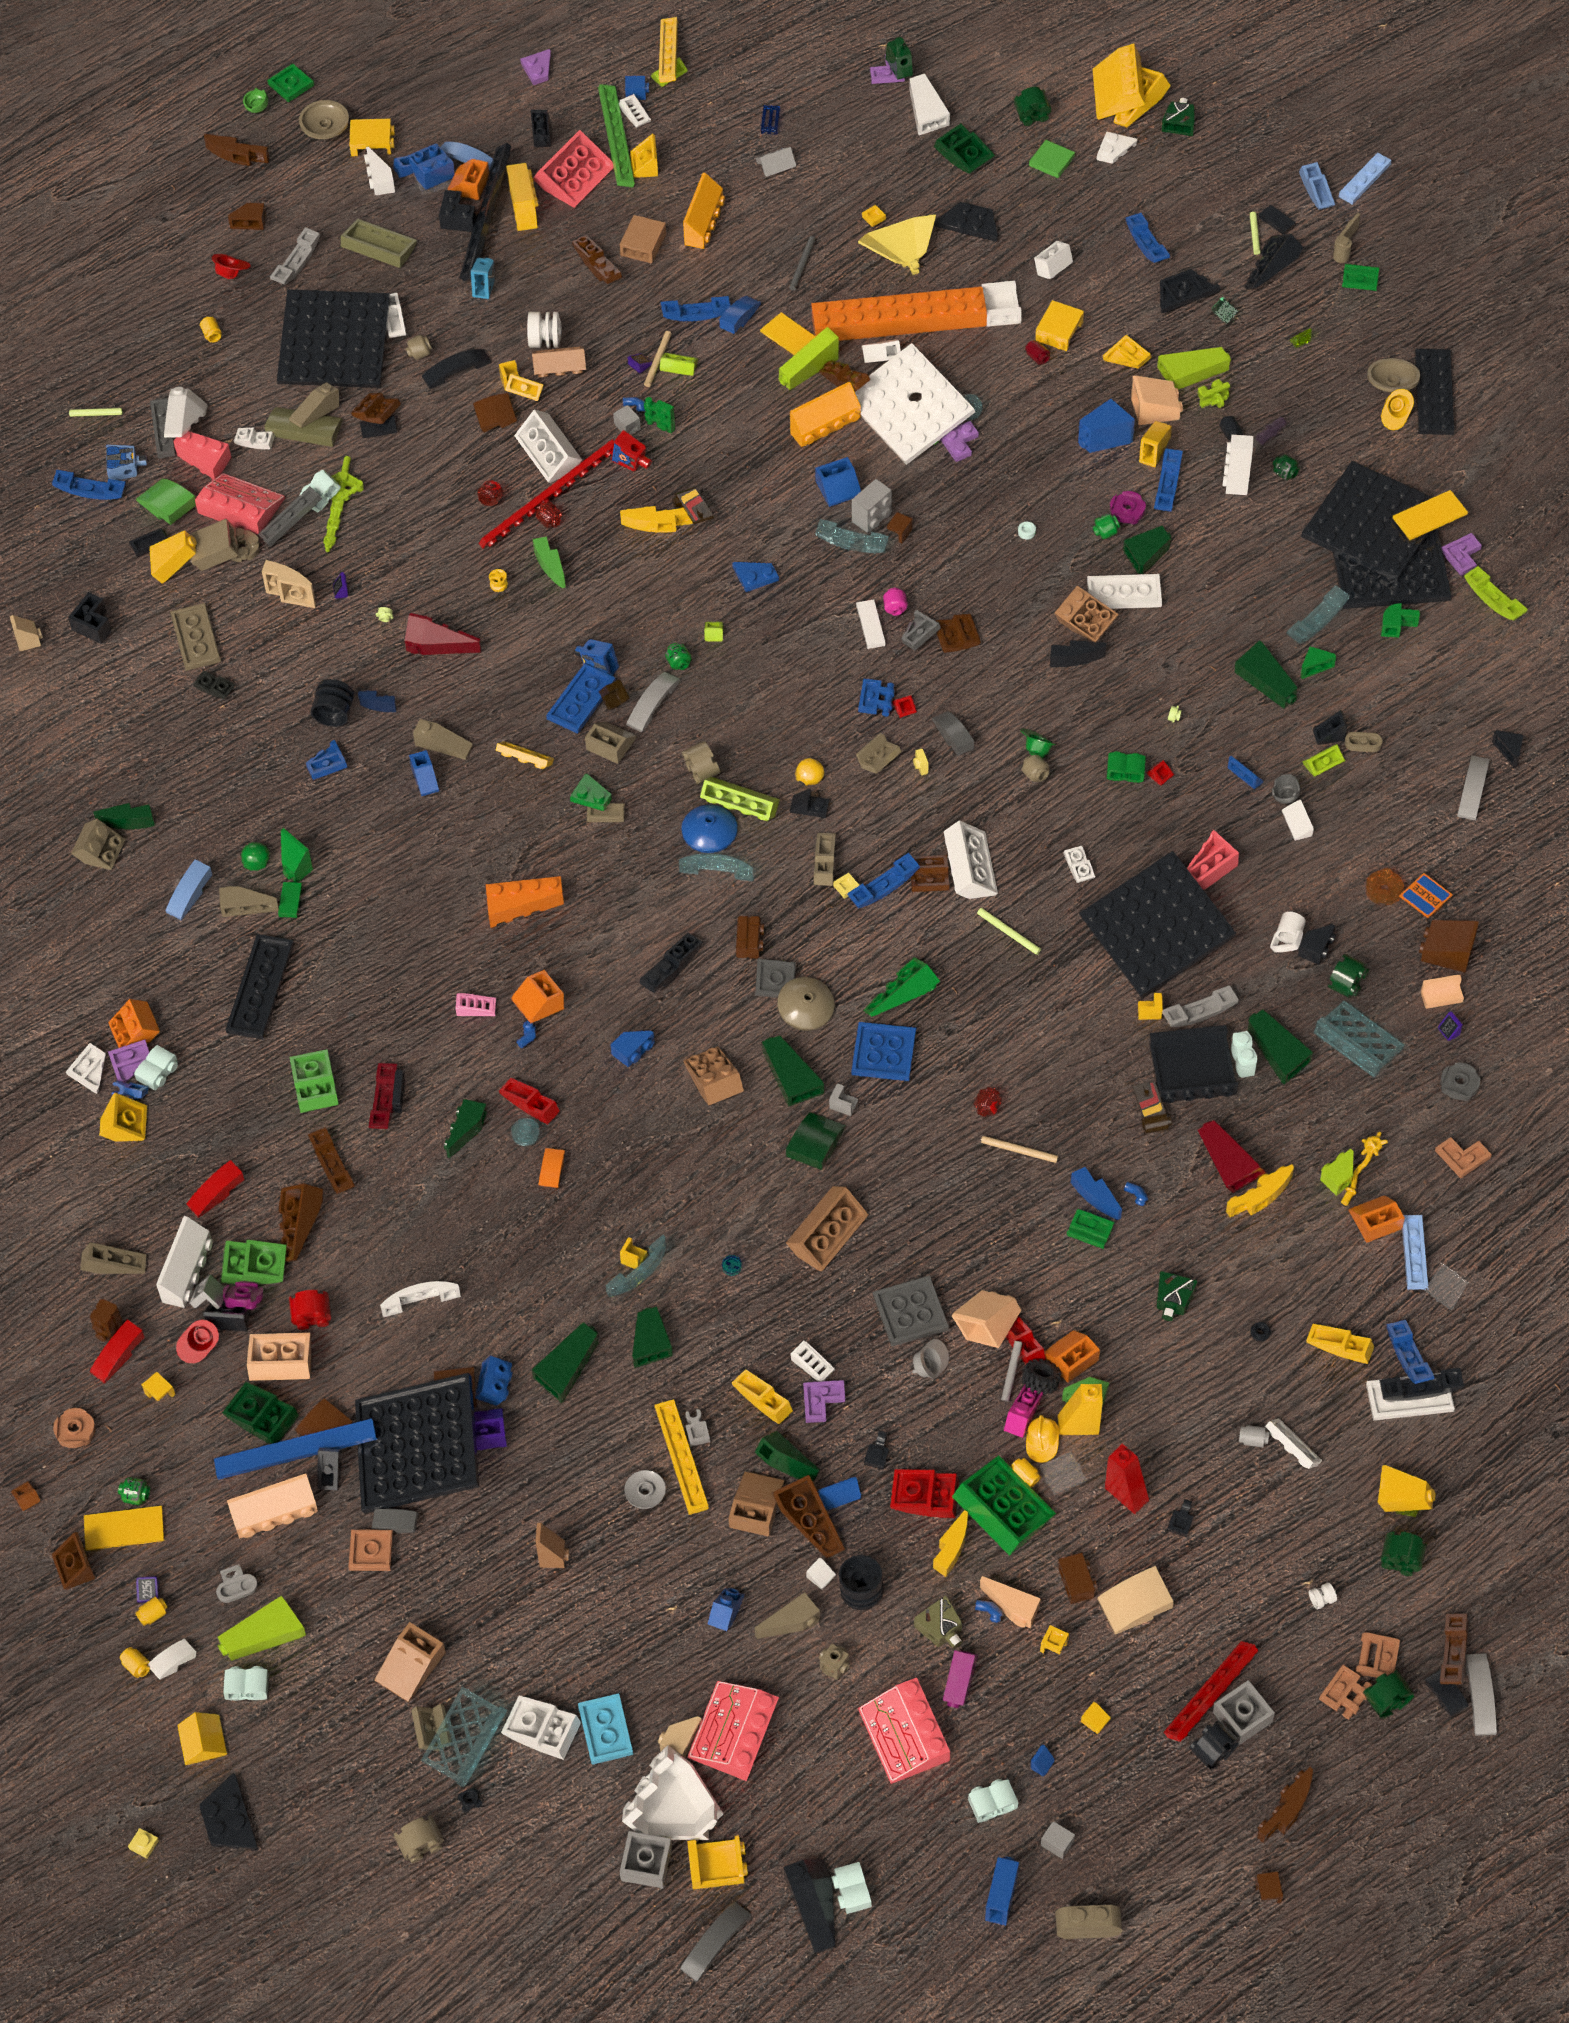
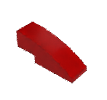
M510 1078L499 1090V1093L515 1106L547 1125L560 1112L554 1100L542 1096L538 1089L513 1078Z
M231 1160L228 1161L201 1185L186 1203L187 1206L200 1218L230 1196L229 1191L244 1181L242 1171Z
M1018 1316L1007 1333L1006 1339L1012 1348L1014 1341L1022 1342L1019 1357L1025 1365L1030 1360L1033 1362V1359H1037V1361L1039 1359L1046 1360L1044 1348L1033 1337L1031 1329Z
M127 1319L103 1348L91 1367L90 1373L105 1384L132 1356L131 1351L145 1338L143 1331Z

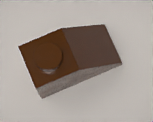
M246 203L228 215L230 229L264 230L266 219L264 203Z

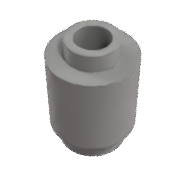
M1241 1426L1239 1442L1247 1446L1263 1448L1264 1444H1268L1269 1432H1265L1266 1427Z

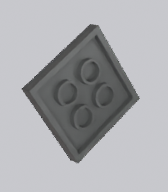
M930 1276L873 1292V1298L891 1347L949 1330Z

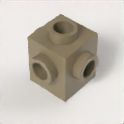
M831 1644L828 1649L824 1648L819 1656L820 1670L836 1680L842 1674H845L850 1667L849 1654L842 1646Z

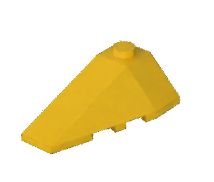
M1142 67L1145 105L1116 114L1113 121L1115 124L1127 128L1163 98L1170 88V84L1163 73Z

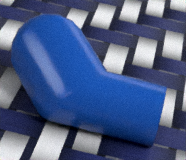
M637 397L623 398V406H636L638 412L645 411L644 400Z
M529 1021L523 1024L524 1036L517 1040L520 1048L525 1047L536 1038V1027Z
M1130 1182L1126 1183L1124 1191L1134 1194L1137 1197L1135 1203L1144 1206L1146 1200L1148 1201L1145 1190Z
M976 1600L975 1610L991 1614L990 1620L992 1622L1001 1621L1002 1610L994 1602Z

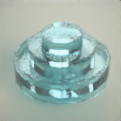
M964 395L965 400L975 410V413L966 420H974L982 412V402L976 395Z
M522 1118L513 1124L511 1135L516 1144L529 1146L539 1139L540 1128L535 1120Z

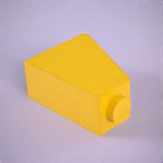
M1158 421L1152 424L1141 439L1140 463L1156 468L1171 438L1172 426Z
M184 530L150 546L151 575L160 583L166 582L196 554L197 543L195 538Z
M1387 1465L1382 1466L1378 1504L1385 1512L1432 1509L1433 1501H1435V1491L1427 1481Z

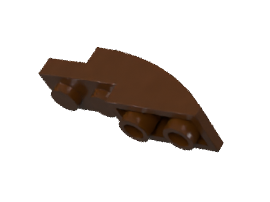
M204 134L206 148L222 159L250 166L252 161L269 162L268 147L241 144L234 137Z
M587 235L572 241L575 250L585 265L600 282L604 281L609 284L622 277L621 271L604 256L603 250Z
M828 361L819 370L826 379L837 387L850 382L854 392L871 380L868 374L853 371L848 364L836 361Z
M1311 1767L1306 1771L1301 1770L1294 1778L1296 1781L1291 1786L1287 1784L1280 1792V1805L1272 1812L1273 1816L1269 1821L1265 1819L1258 1826L1257 1838L1263 1844L1277 1829L1285 1835L1299 1817L1307 1800L1312 1781L1313 1769Z

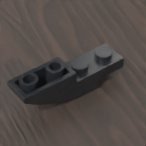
M688 932L664 953V958L640 978L639 984L653 993L662 986L666 988L690 963L703 945V942Z

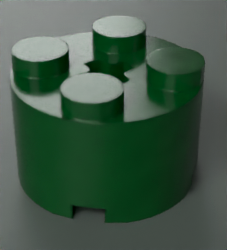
M1030 87L1021 91L1022 94L1019 97L1016 96L1014 98L1015 108L1024 126H1030L1036 121L1045 122L1049 119L1048 115L1051 112V105L1044 89L1040 90L1039 87Z
M1344 954L1342 957L1345 959L1343 962L1339 961L1330 977V981L1333 983L1332 985L1328 984V988L1348 998L1356 997L1361 989L1359 984L1362 979H1366L1370 969L1366 968V963Z
M1395 1532L1387 1533L1381 1555V1567L1400 1571L1404 1576H1412L1414 1572L1420 1571L1423 1566L1427 1546L1426 1543H1422L1423 1539L1408 1532H1401L1400 1535H1394Z
M1398 1670L1388 1676L1386 1673L1376 1678L1375 1681L1377 1683L1374 1686H1370L1363 1691L1365 1698L1381 1719L1390 1717L1394 1714L1393 1710L1397 1708L1401 1710L1414 1698L1413 1690Z

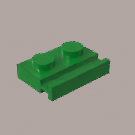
M1345 264L1342 287L1376 291L1379 267Z
M1077 1209L1067 1231V1236L1104 1249L1115 1222Z

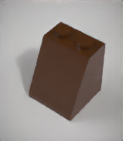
M1432 920L1430 927L1426 926L1423 936L1426 938V942H1421L1419 953L1422 954L1421 961L1465 973L1479 922Z

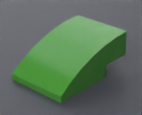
M163 478L136 498L137 502L159 520L163 519L170 525L196 506L195 496L179 484Z
M327 1049L290 1057L300 1113L339 1105Z
M247 1240L246 1243L226 1241L220 1283L235 1284V1282L249 1281L257 1284H271L283 1282L286 1245Z

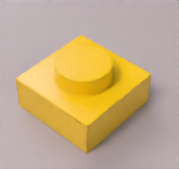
M876 205L862 212V218L872 227L886 220V215Z

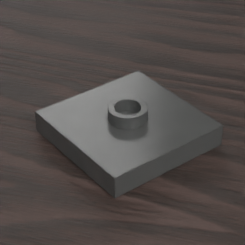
M758 959L755 996L778 998L782 987L790 980L795 979L796 962Z

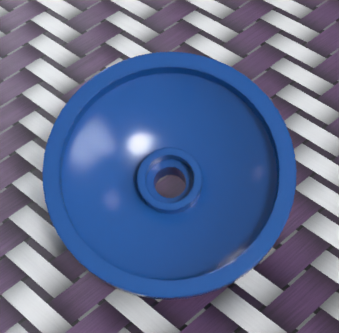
M718 805L696 807L685 816L682 822V836L685 842L699 852L714 853L724 850L733 843L737 835V822L734 815L726 808Z

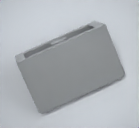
M785 147L756 157L757 164L762 165L766 177L796 167L791 147Z
M210 1274L196 1286L190 1304L196 1308L207 1299L216 1309H219L223 1302L224 1287Z

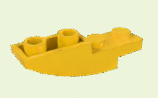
M655 506L620 510L622 525L647 532H676V526L693 524L684 508L657 512Z
M1292 1164L1282 1166L1274 1173L1264 1174L1258 1179L1256 1189L1252 1188L1239 1197H1232L1227 1202L1226 1208L1229 1217L1248 1210L1252 1216L1270 1205L1289 1184L1294 1166Z

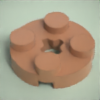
M71 1408L64 1411V1414L60 1417H57L53 1430L61 1446L79 1448L90 1444L95 1433V1423L92 1416L85 1410ZM74 1424H77L79 1428L77 1431L72 1432V1430H69V1428H73Z

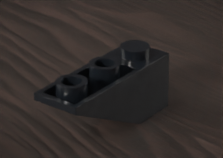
M531 110L534 147H551L552 123L548 110Z

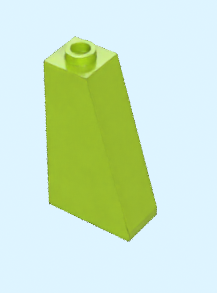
M826 327L779 368L780 383L791 390L817 374L828 361H837L839 337L830 328Z
M1222 347L1158 356L1157 368L1165 380L1173 381L1174 387L1179 390L1228 371L1231 358Z
M280 1596L218 1636L220 1645L217 1647L223 1656L228 1655L232 1661L306 1636V1633L296 1615L284 1598Z

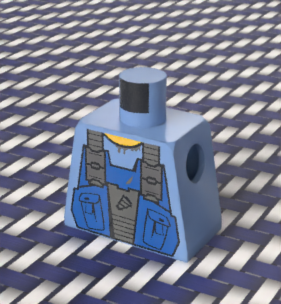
M106 445L108 478L122 480L136 477L137 466L147 465L146 455H136L134 446Z

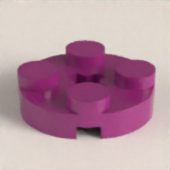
M1123 491L1122 494L1118 496L1116 494L1111 499V515H1115L1119 522L1134 525L1145 514L1146 503L1136 492ZM1129 505L1131 509H1125L1124 507Z
M249 1281L235 1282V1286L232 1287L229 1284L223 1289L225 1306L228 1308L245 1307L246 1309H255L257 1304L263 1300V1288H258L257 1283Z

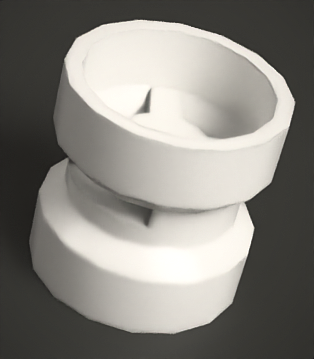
M1329 1582L1323 1584L1319 1589L1313 1588L1309 1590L1310 1600L1317 1610L1323 1608L1327 1603L1332 1604L1337 1601L1334 1588Z

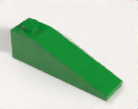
M914 957L896 973L898 977L895 981L886 984V991L878 994L863 1011L871 1017L933 991L940 980L926 963Z

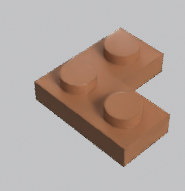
M1451 1137L1435 1149V1152L1460 1178H1463L1485 1163L1492 1155L1480 1141L1463 1151Z

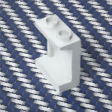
M1016 281L982 284L981 287L983 288L987 310V327L1021 323V307L1018 305Z

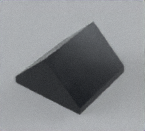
M225 1301L222 1302L219 1309H216L210 1303L204 1311V1318L212 1322L219 1330L247 1332L251 1309H246L245 1307L228 1308L225 1306Z

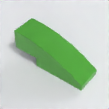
M547 536L533 539L534 552L541 568L553 582L561 588H565V578L558 550H550Z

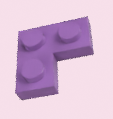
M886 59V66L870 67L872 84L905 81V78L897 80Z
M971 421L955 427L940 440L955 462L971 456L972 451L966 442L977 438L978 431Z
M1470 533L1443 546L1442 553L1460 576H1463L1477 567V564L1469 555L1481 550L1482 545Z
M844 1380L803 1383L806 1423L826 1422L825 1403L845 1402Z

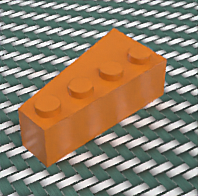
M561 876L486 884L490 928L504 921L505 923L511 922L516 917H526L531 915L532 912L544 911L564 904Z

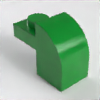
M1402 603L1389 606L1383 614L1381 636L1399 638L1401 626L1418 627L1420 610L1401 609Z

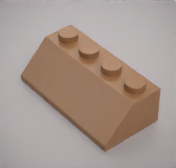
M832 1186L788 1239L786 1244L798 1258L818 1271H823L869 1214L846 1187Z

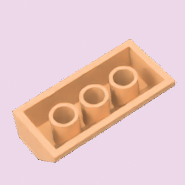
M306 1474L227 1500L239 1539L243 1537L249 1538L260 1531L272 1530L275 1526L281 1524H290L295 1519L310 1517L318 1512Z

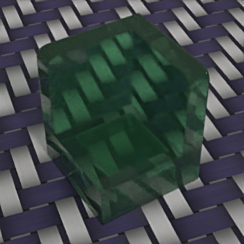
M1223 296L1211 308L1214 314L1226 324L1238 312Z

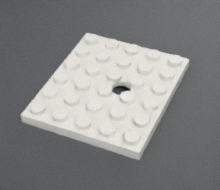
M912 343L869 375L871 380L855 392L861 406V417L906 465L975 413L974 408ZM918 392L922 394V399L919 402L909 400L910 395Z

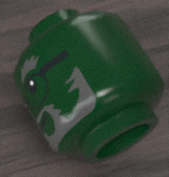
M1287 454L1278 456L1273 461L1274 474L1284 480L1294 479L1300 471L1298 461Z

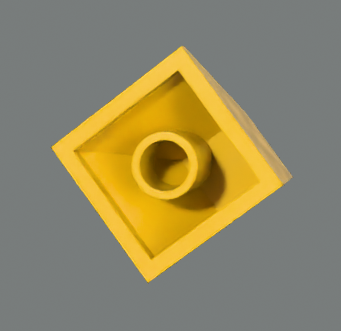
M114 1093L101 1116L99 1135L115 1142L145 1140L147 1105Z

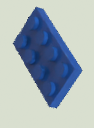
M584 663L547 713V720L578 734L603 700L599 690L615 682L616 678Z

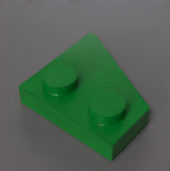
M588 774L583 776L570 796V802L605 811L612 800V794Z

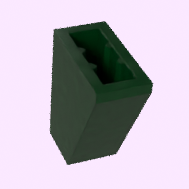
M1159 526L1125 539L1123 552L1137 574H1145L1170 549L1172 538L1163 526Z
M648 1307L638 1312L632 1353L634 1368L672 1357V1346L657 1307Z

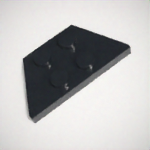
M959 202L935 221V227L995 242L998 241L993 209Z
M1192 269L1162 279L1159 285L1160 312L1165 313L1220 291V285L1209 283L1208 278L1198 275Z
M233 1773L199 1804L210 1844L214 1847L227 1846L232 1849L248 1848L251 1851H257L258 1847L235 1773Z

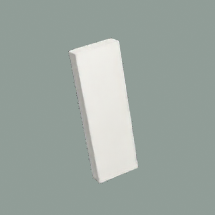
M874 600L856 602L867 649L885 646V639Z

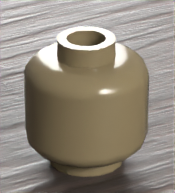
M420 334L407 341L408 347L405 348L409 357L413 356L414 359L420 360L430 355L432 346L428 337Z
M1032 755L1025 758L1022 772L1031 781L1041 782L1048 777L1050 767L1042 757Z

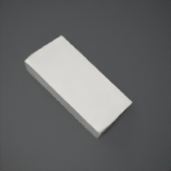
M1301 800L1282 809V813L1295 841L1313 835V826Z

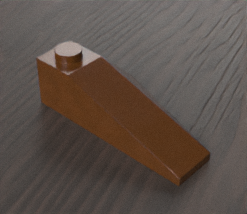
M305 1183L281 1188L279 1213L282 1214V1222L279 1225L280 1229L283 1230V1237L280 1244L286 1245L285 1263L296 1261L321 1209L323 1202V1189Z
M809 1475L772 1492L780 1511L826 1559L845 1550Z

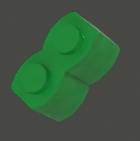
M1119 751L1109 753L1106 779L1112 781L1143 782L1146 756L1139 753L1127 755Z

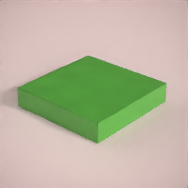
M1045 140L1030 159L1029 166L1059 178L1075 157V152Z

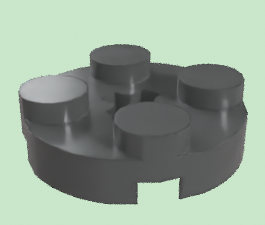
M1460 1062L1455 1063V1065L1447 1066L1443 1070L1440 1080L1441 1090L1453 1099L1468 1101L1477 1093L1480 1086V1077H1478L1475 1068L1471 1065ZM1462 1078L1464 1084H1458L1455 1080Z

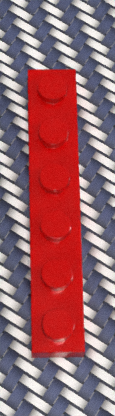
M1241 1641L1165 1729L1164 1734L1167 1738L1181 1742L1188 1735V1732L1201 1720L1206 1711L1214 1705L1217 1698L1226 1691L1234 1678L1253 1659V1656L1258 1652L1254 1644Z

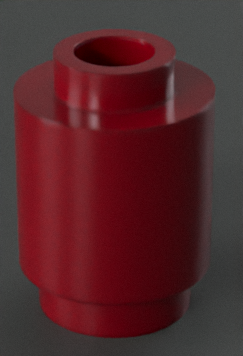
M1032 340L1025 347L1027 355L1038 365L1048 362L1050 351L1039 341Z

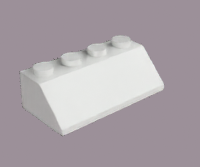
M533 410L514 435L548 483L560 479L582 461L557 424L546 412Z
M958 821L944 831L956 894L968 899L997 895L998 891L985 831Z
M186 1216L182 1219L156 1284L162 1303L185 1308L187 1301L190 1302L192 1298L193 1286L199 1281V1271L201 1267L205 1266L207 1251H210L213 1245L210 1232Z

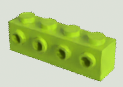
M714 777L704 780L700 798L706 799L709 803H718L727 809H736L743 814L754 815L764 821L775 817L780 800Z

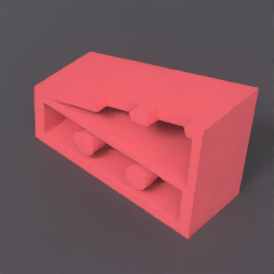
M190 431L183 437H176L174 440L177 456L191 466L194 465L200 469V472L207 474L211 477L212 481L222 474L231 459L229 444Z
M1213 830L1209 839L1202 845L1200 852L1195 855L1188 865L1187 870L1201 888L1205 890L1238 866L1239 852Z

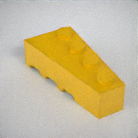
M526 163L507 165V176L517 230L538 228L535 207H538V201L531 169H527Z

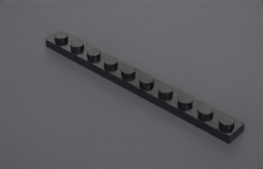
M507 142L495 149L459 276L463 281L471 278V270L476 259L481 258V253L485 246L488 228L496 207L495 203L503 182L502 178L510 157L511 145Z

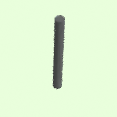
M810 236L789 286L791 290H796L816 240L813 236Z

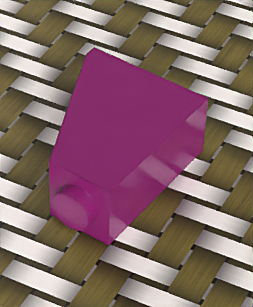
M954 1650L943 1701H947V1706L959 1708L960 1705H965L978 1654Z

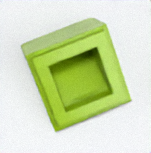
M705 622V641L723 640V622Z

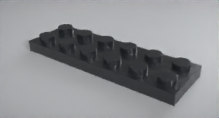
M1415 348V366L1420 372V380L1416 386L1418 434L1453 435L1454 416L1450 349Z
M260 934L256 935L225 1029L226 1033L264 1039L294 946L293 940Z

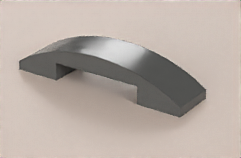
M734 1901L701 1937L682 1964L680 1970L698 1983L711 1967V1962L736 1931H740L752 1915Z

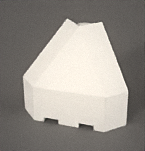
M668 1745L652 1760L649 1765L652 1767V1770L646 1777L643 1776L634 1790L637 1793L634 1800L627 1802L623 1808L622 1822L637 1833L670 1838L671 1840H709V1830L716 1825L723 1812L694 1766Z

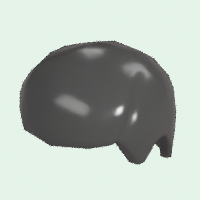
M1283 774L1277 777L1272 788L1274 799L1282 804L1293 803L1300 795V784L1297 778L1291 774Z

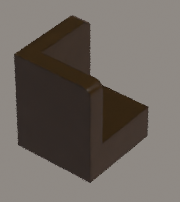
M621 680L608 684L599 690L608 710L616 708L630 699Z

